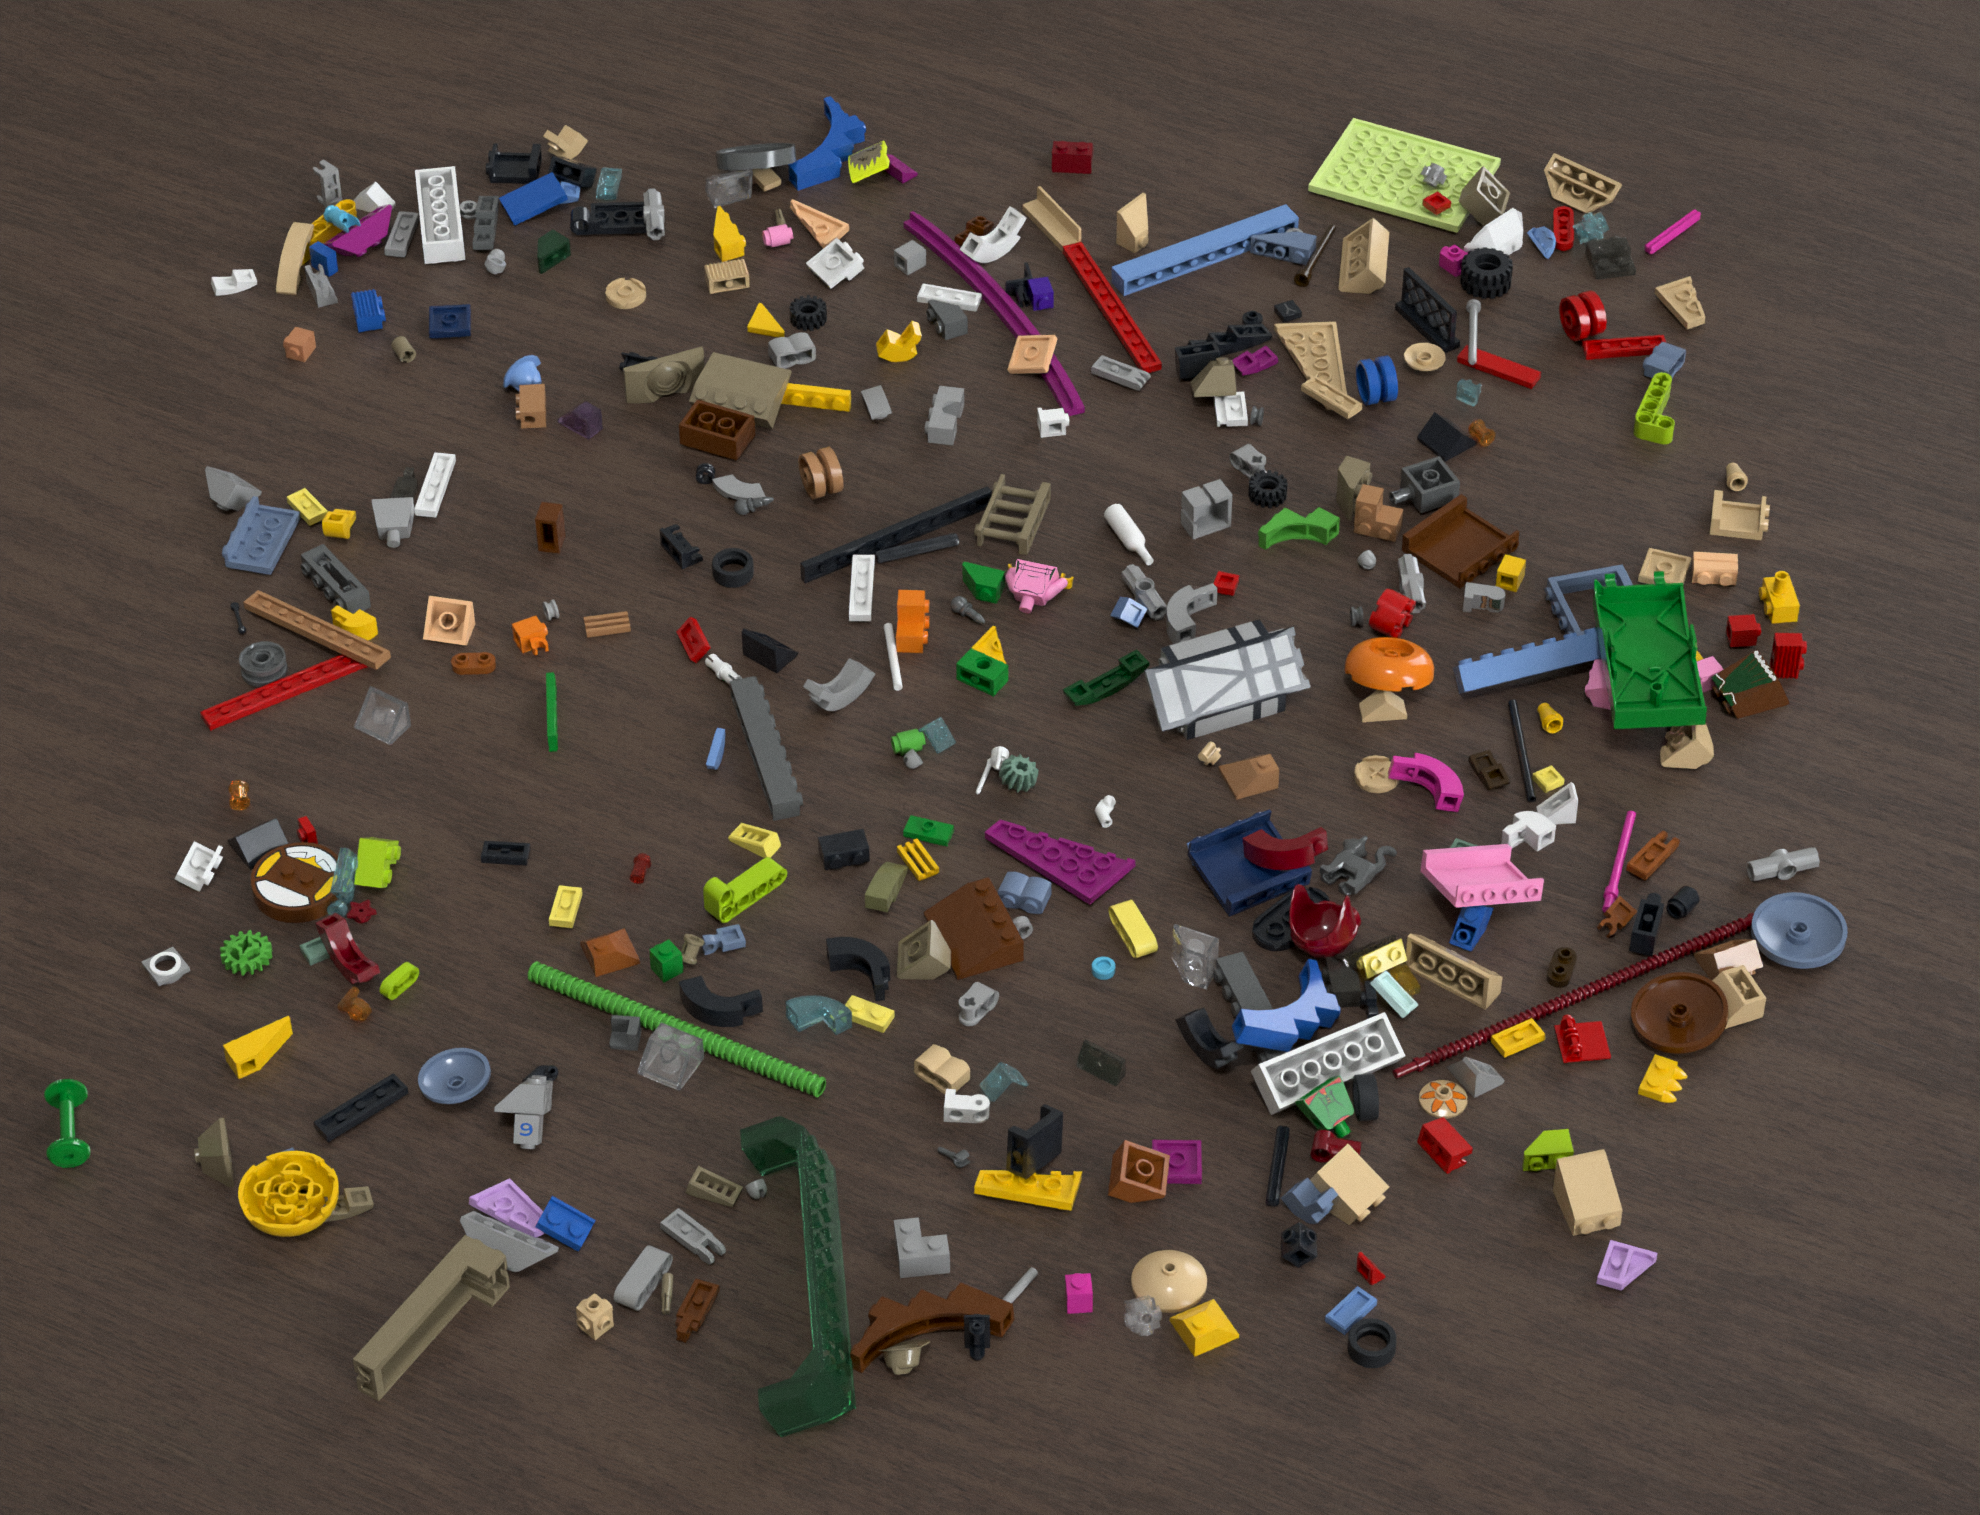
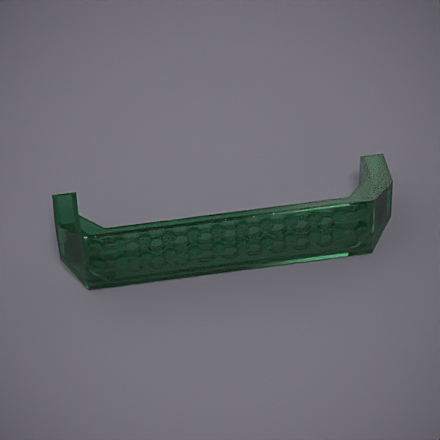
M778 1116L740 1129L741 1149L762 1177L791 1166L799 1169L813 1350L791 1378L758 1389L759 1411L780 1437H784L823 1424L855 1409L856 1400L853 1366L850 1357L851 1342L836 1170L829 1161L826 1151L818 1146L814 1135H810L804 1126L783 1116Z

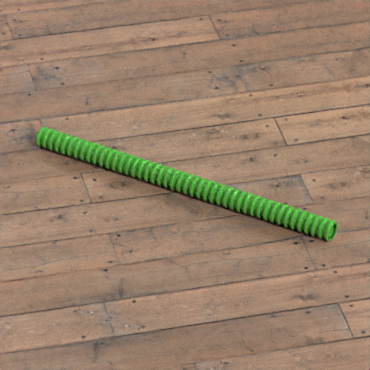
M538 961L534 962L529 968V981L535 982L538 985L541 984V986L548 989H553L555 992H560L563 995L566 994V996L573 997L575 1000L579 999L580 1002H585L595 1008L598 1007V1009L605 1010L607 1013L611 1012L612 1015L640 1017L641 1026L643 1025L644 1028H649L652 1031L656 1030L659 1034L662 1033L671 1039L675 1038L676 1041H682V1043L688 1044L691 1047L695 1046L696 1049H701L703 1052L708 1051V1054H714L718 1058L721 1057V1059L728 1060V1062H734L735 1065H741L743 1068L747 1067L748 1070H754L755 1073H760L763 1076L767 1075V1078H773L775 1081L780 1080V1083H786L787 1086H793V1088L800 1089L802 1092L806 1091L807 1094H813L814 1097H819L825 1089V1077H819V1075L812 1074L810 1071L806 1072L803 1068L799 1069L798 1066H793L790 1063L786 1064L785 1061H780L778 1058H773L770 1055L766 1056L765 1053H760L758 1050L753 1051L751 1047L747 1048L746 1045H740V1043L733 1042L731 1039L727 1040L726 1037H721L718 1034L714 1035L711 1031L708 1032L699 1026H694L691 1023L688 1024V1022L681 1021L679 1018L675 1019L674 1016H669L666 1013L662 1014L659 1010L656 1011L647 1005L643 1006L642 1003H636L634 1000L630 1001L627 997L624 998L622 995H617V993H611V991L604 990L602 987L598 988L597 985H592L590 982H585L582 979L579 980V978L573 977L570 974L566 975L565 972H560L550 966L547 967V965L541 964Z

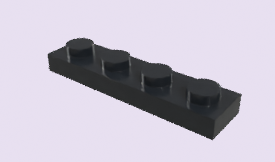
M393 1073L313 1122L314 1128L327 1142H330L407 1095L408 1087Z

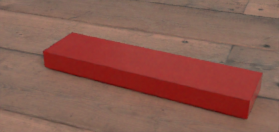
M1664 335L1582 341V349L1586 360L1651 355L1655 346H1659L1660 343L1666 342Z
M1466 345L1457 356L1458 363L1530 389L1541 378V372L1480 349H1477V362L1471 365L1468 362L1469 345Z

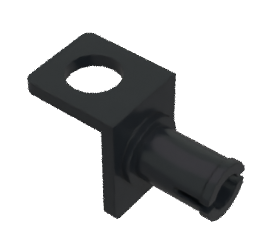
M1028 262L1024 263V278L1005 282V292L1009 296L1016 295L1018 305L1022 308L1024 307L1023 301L1025 307L1031 304V299L1028 295V280L1033 279Z

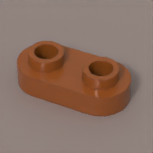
M488 652L459 653L452 657L451 665L453 672L459 675L489 674L496 669V659L493 654Z

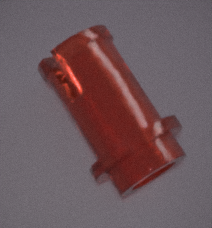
M644 853L638 854L633 859L634 867L630 874V880L636 884L644 882L647 869L652 864L651 858Z

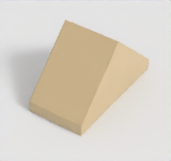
M1376 690L1359 703L1362 722L1407 719L1404 700L1391 691Z

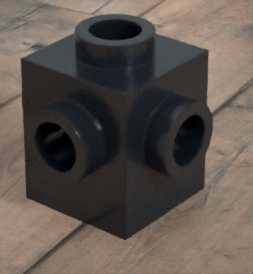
M1301 1222L1281 1232L1282 1257L1298 1268L1317 1257L1316 1232Z

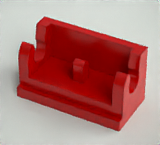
M1444 1117L1422 1125L1417 1143L1446 1174L1467 1163L1465 1159L1461 1158L1472 1154L1473 1148Z

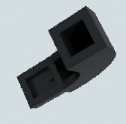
M854 937L827 938L826 950L830 972L857 970L864 973L872 983L875 1001L885 1000V990H889L888 981H890V964L886 955L877 946L863 939Z
M702 975L679 981L680 998L685 1009L695 1019L705 1024L717 1027L743 1025V1017L763 1012L762 995L759 989L737 996L724 997L712 993L707 988Z
M1204 1007L1194 1009L1175 1019L1192 1051L1202 1062L1212 1068H1220L1237 1059L1238 1054L1236 1051L1244 1048L1243 1044L1236 1043V1040H1226L1218 1034Z

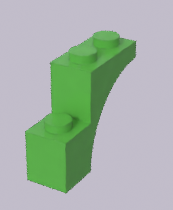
M1320 507L1313 513H1309L1306 518L1284 508L1259 529V547L1266 550L1278 542L1290 539H1307L1327 545L1339 534L1340 518Z

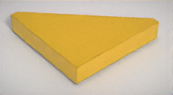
M759 303L747 326L748 332L778 338L785 337V331L764 305Z
M992 626L972 646V649L1006 664L996 626Z

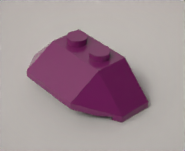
M391 204L377 207L359 220L360 227L353 225L348 228L349 233L342 231L323 244L336 251V253L345 256H362L367 252L366 249L368 247L377 246L382 242L381 239L387 235L392 212Z

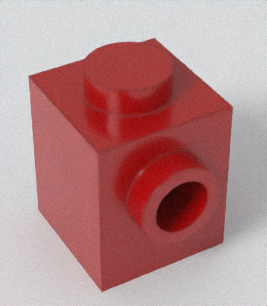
M1754 614L1728 616L1726 636L1729 646H1756L1757 637L1761 636L1760 623L1756 622Z

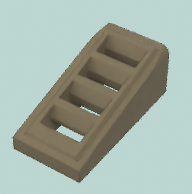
M698 1166L688 1183L685 1193L733 1207L743 1187ZM718 1188L723 1189L721 1193L717 1192ZM727 1191L732 1192L730 1197L726 1196Z

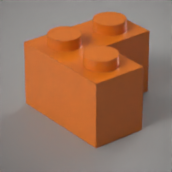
M899 590L897 652L923 653L924 644H928V631H925V629L930 628V616H926V613H929L930 601L925 600V591Z

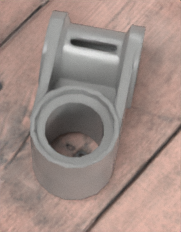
M1246 444L1230 453L1229 458L1233 467L1249 479L1256 472L1260 474V471L1264 470L1267 473L1264 469L1266 457L1251 444Z
M975 982L959 999V1007L961 1009L959 1014L960 1023L965 1026L978 1024L996 1006L999 992L984 984Z

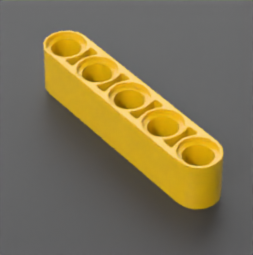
M342 200L335 205L340 210H344L357 218L356 204L353 200ZM323 215L311 223L314 225L311 241L307 243L302 265L311 259L309 251L311 245L317 241L325 243L343 231L334 226L333 223L325 221Z

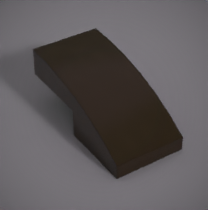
M1490 750L1469 756V764L1486 788L1491 790L1510 784L1511 781L1502 764H1497Z

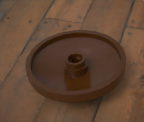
M1675 972L1652 979L1637 992L1631 1006V1018L1633 1028L1643 1042L1659 1051L1677 1054L1700 1050L1717 1040L1726 1028L1729 1010L1726 996L1715 982L1699 974Z

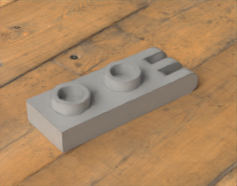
M1103 355L1091 367L1092 374L1138 391L1151 378L1148 372Z

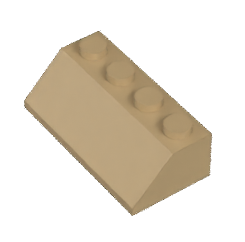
M1374 218L1343 238L1338 289L1341 292L1371 294L1375 290L1381 289L1385 284L1389 231Z
M1411 933L1408 935L1405 969L1484 1010L1501 993L1502 976L1496 972L1490 971L1422 935Z

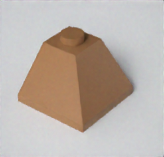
M1262 754L1219 766V771L1236 800L1278 788L1279 768L1271 754Z

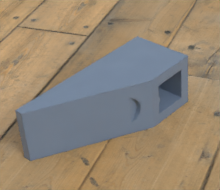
M1302 232L1251 236L1250 253L1296 264L1306 265L1316 249V236Z

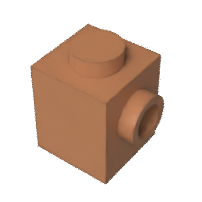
M295 327L283 342L286 358L305 362L316 348L314 331Z

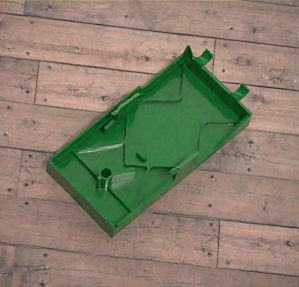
M1654 571L1655 584L1616 586L1615 573L1605 574V587L1597 579H1594L1593 611L1614 729L1706 725L1707 706H1705L1696 660L1697 639L1693 624H1690V627H1688L1683 583H1666L1664 571Z

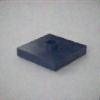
M470 304L429 306V338L471 336Z

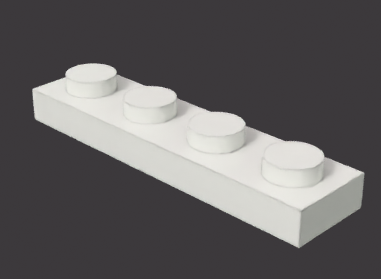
M434 453L414 509L416 516H437L456 462L455 454Z
M853 555L849 621H871L875 555Z

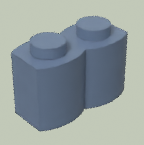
M1666 342L1655 346L1650 357H1646L1643 362L1644 376L1653 378L1655 374L1662 372L1669 374L1673 378L1685 362L1686 349Z
M1007 872L998 890V895L1006 908H1021L1033 914L1043 913L1052 894L1051 882L1039 877H1028L1018 872Z

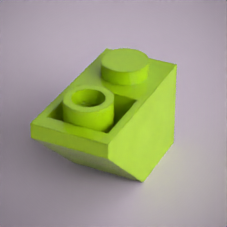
M1569 1129L1543 1131L1524 1151L1523 1171L1556 1169L1557 1159L1573 1156L1574 1150Z

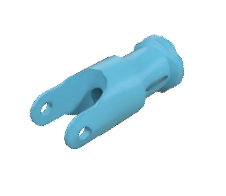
M328 206L323 214L325 221L333 223L334 226L346 233H349L348 228L353 225L361 226L356 217L344 210H340L337 206Z

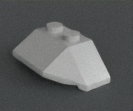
M475 1211L461 1216L460 1219L467 1236L478 1239L484 1245L494 1250L498 1249L506 1255L507 1270L519 1272L557 1253L559 1247L543 1239L532 1237L503 1222L485 1217Z

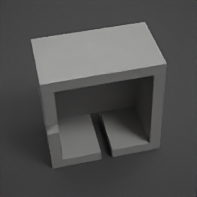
M1221 479L1204 484L1203 488L1198 486L1182 492L1181 506L1183 509H1181V525L1192 539L1231 527L1232 493Z

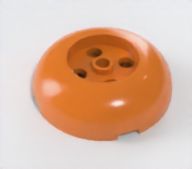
M1378 637L1362 641L1351 649L1345 661V673L1351 674L1352 680L1358 684L1373 689L1401 691L1402 687H1412L1413 690L1426 687L1434 679V664L1430 655L1419 645L1400 638Z

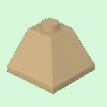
M1145 193L1140 194L1117 211L1116 244L1133 253L1144 248L1149 241Z

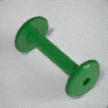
M74 1079L54 1081L49 1084L44 1092L46 1102L52 1105V1107L54 1106V1108H59L60 1139L48 1146L46 1154L52 1164L63 1168H72L83 1164L89 1159L91 1153L90 1146L85 1141L78 1138L75 1139L74 1108L86 1101L88 1090L84 1084Z

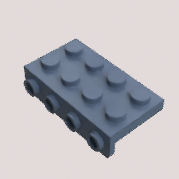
M253 496L250 502L246 504L242 517H239L237 527L231 532L230 540L222 549V557L225 559L226 567L271 575L301 519L300 511L259 505L258 497Z

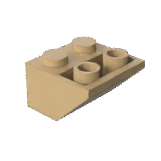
M1744 965L1722 971L1712 980L1722 989L1728 1002L1729 1018L1726 1028L1763 1017L1766 997Z

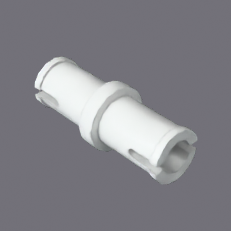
M709 655L713 662L706 658V666L711 668L720 680H724L730 685V681L742 679L740 675L732 670V666L729 663L723 662L717 655Z

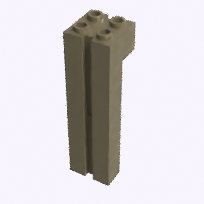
M464 1235L353 1358L355 1372L359 1373L356 1377L358 1390L380 1401L471 1297L493 1307L510 1288L509 1275L506 1271V1255L498 1249L494 1250L484 1245L478 1239Z

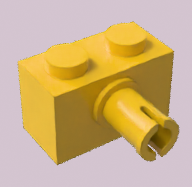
M1785 571L1776 572L1775 577L1763 578L1762 587H1759L1760 600L1764 601L1765 615H1769L1771 624L1797 622L1800 604L1790 576Z

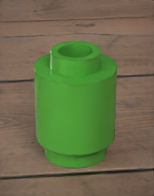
M917 728L896 733L895 736L891 737L894 754L900 753V755H905L911 749H914L915 752L921 751L923 749L922 745L926 744L923 732H919Z

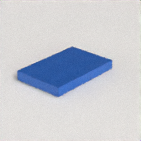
M551 172L500 197L499 200L515 226L567 201L568 198L555 175Z

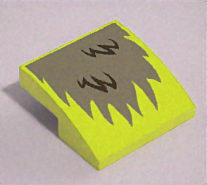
M885 141L848 157L852 183L889 168L890 160L886 155L887 145Z

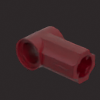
M1319 1130L1314 1135L1310 1155L1313 1160L1326 1163L1349 1144L1360 1156L1362 1142L1336 1138L1331 1131Z

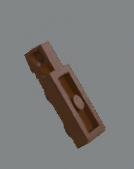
M697 1278L694 1280L676 1314L675 1326H678L676 1329V1340L686 1343L691 1336V1332L699 1330L720 1291V1285Z

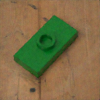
M910 815L903 830V837L917 838L920 841L947 847L954 833V825Z

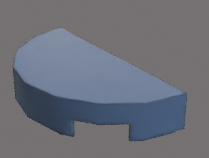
M1545 226L1532 228L1527 234L1543 256L1549 259L1556 246L1554 233Z
M717 728L706 762L708 769L717 770L721 764L725 746V729Z

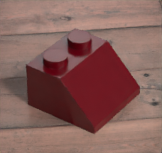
M1053 141L1052 172L1091 174L1094 153L1093 143Z

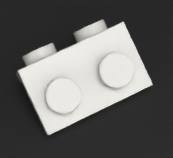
M194 841L175 880L200 892L203 884L209 885L214 875L211 872L212 867L218 868L223 858L219 855L223 847L218 846L214 852Z

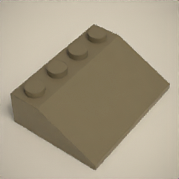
M713 352L695 382L689 403L693 406L698 399L754 415L755 425L773 429L792 371Z

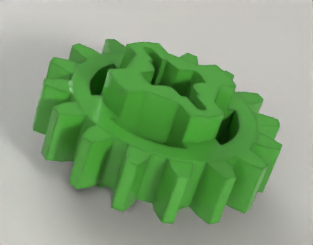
M251 930L247 934L239 931V936L237 937L230 935L231 941L224 940V947H220L222 964H225V969H232V974L241 971L242 976L247 971L251 975L254 974L255 969L262 971V965H269V959L273 957L271 942H268V937H261L260 932L252 935Z

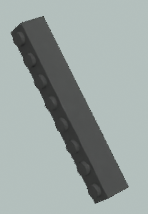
M756 676L730 681L731 700L773 821L800 816V806H803L802 795L800 792H796V778L790 775L792 774L790 761L785 760L786 750L784 745L780 746L781 737L779 730L774 729L776 727L773 714L769 715L770 705L768 699L764 700L763 698L765 697L763 685L758 684Z

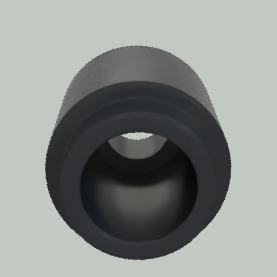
M1682 886L1668 900L1666 906L1668 914L1675 919L1686 917L1700 901L1697 891L1692 887Z

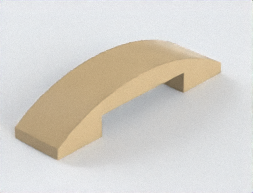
M297 222L292 224L281 254L276 285L277 294L297 296L301 280L299 273L307 243L311 241L314 229L313 224Z

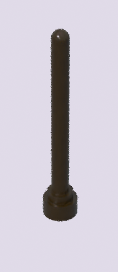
M1329 225L1305 267L1298 270L1295 274L1294 282L1298 286L1306 287L1312 279L1311 271L1336 230L1334 225Z

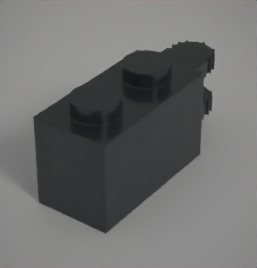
M1650 893L1646 900L1641 899L1631 934L1629 949L1631 952L1653 956L1664 910V903H1661V896L1658 893Z

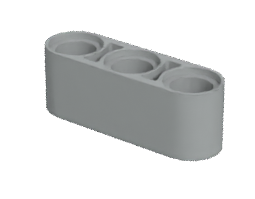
M650 1245L646 1246L617 1286L614 1293V1301L639 1311L661 1282L662 1275L670 1269L673 1260L672 1254Z

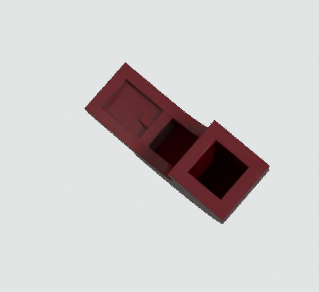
M1322 827L1294 839L1274 838L1262 829L1242 838L1244 857L1260 867L1273 870H1291L1309 866L1315 863L1314 856L1328 850L1327 832Z
M334 913L315 923L330 958L340 973L351 984L370 981L373 976L380 973L378 964L368 959L356 945L345 918Z

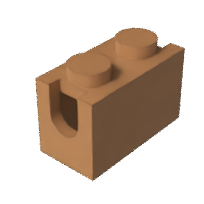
M545 384L519 385V394H516V406H519L516 408V420H521V428L546 427Z

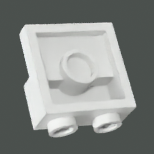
M836 238L811 258L806 265L832 289L842 279L846 278L850 281L864 269L862 265L864 260L857 252H852L853 250L848 243H842Z

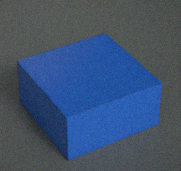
M319 241L309 247L313 268L319 271L318 265L321 264L325 275L328 277L338 272L336 251Z

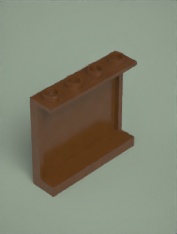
M1462 494L1403 534L1402 551L1404 553L1412 554L1413 557L1417 558L1418 562L1459 589L1465 586L1466 582L1471 583L1474 578L1481 573H1485L1495 563H1499L1505 554L1508 555L1514 552L1519 546L1520 532L1516 530L1511 535H1508L1467 509L1468 498Z

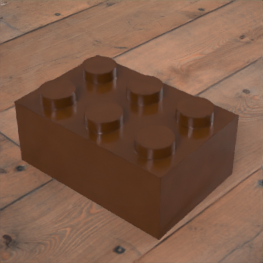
M698 399L679 424L680 444L733 460L739 459L756 435L754 415Z

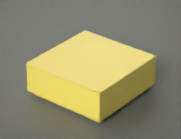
M1552 765L1532 775L1533 781L1545 793L1564 785L1565 779Z

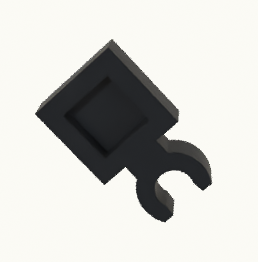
M1365 981L1364 991H1360V1005H1365L1367 1019L1378 1015L1376 989L1370 984L1372 981Z

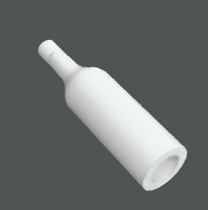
M1113 504L1108 507L1104 513V518L1124 546L1131 552H1137L1146 565H1151L1154 560L1145 548V537L1123 506Z

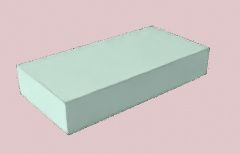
M1386 970L1370 983L1402 1018L1406 1017L1418 1006L1417 1002Z

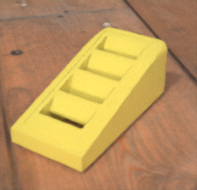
M741 823L728 837L729 841L763 858H771L781 847L776 832Z

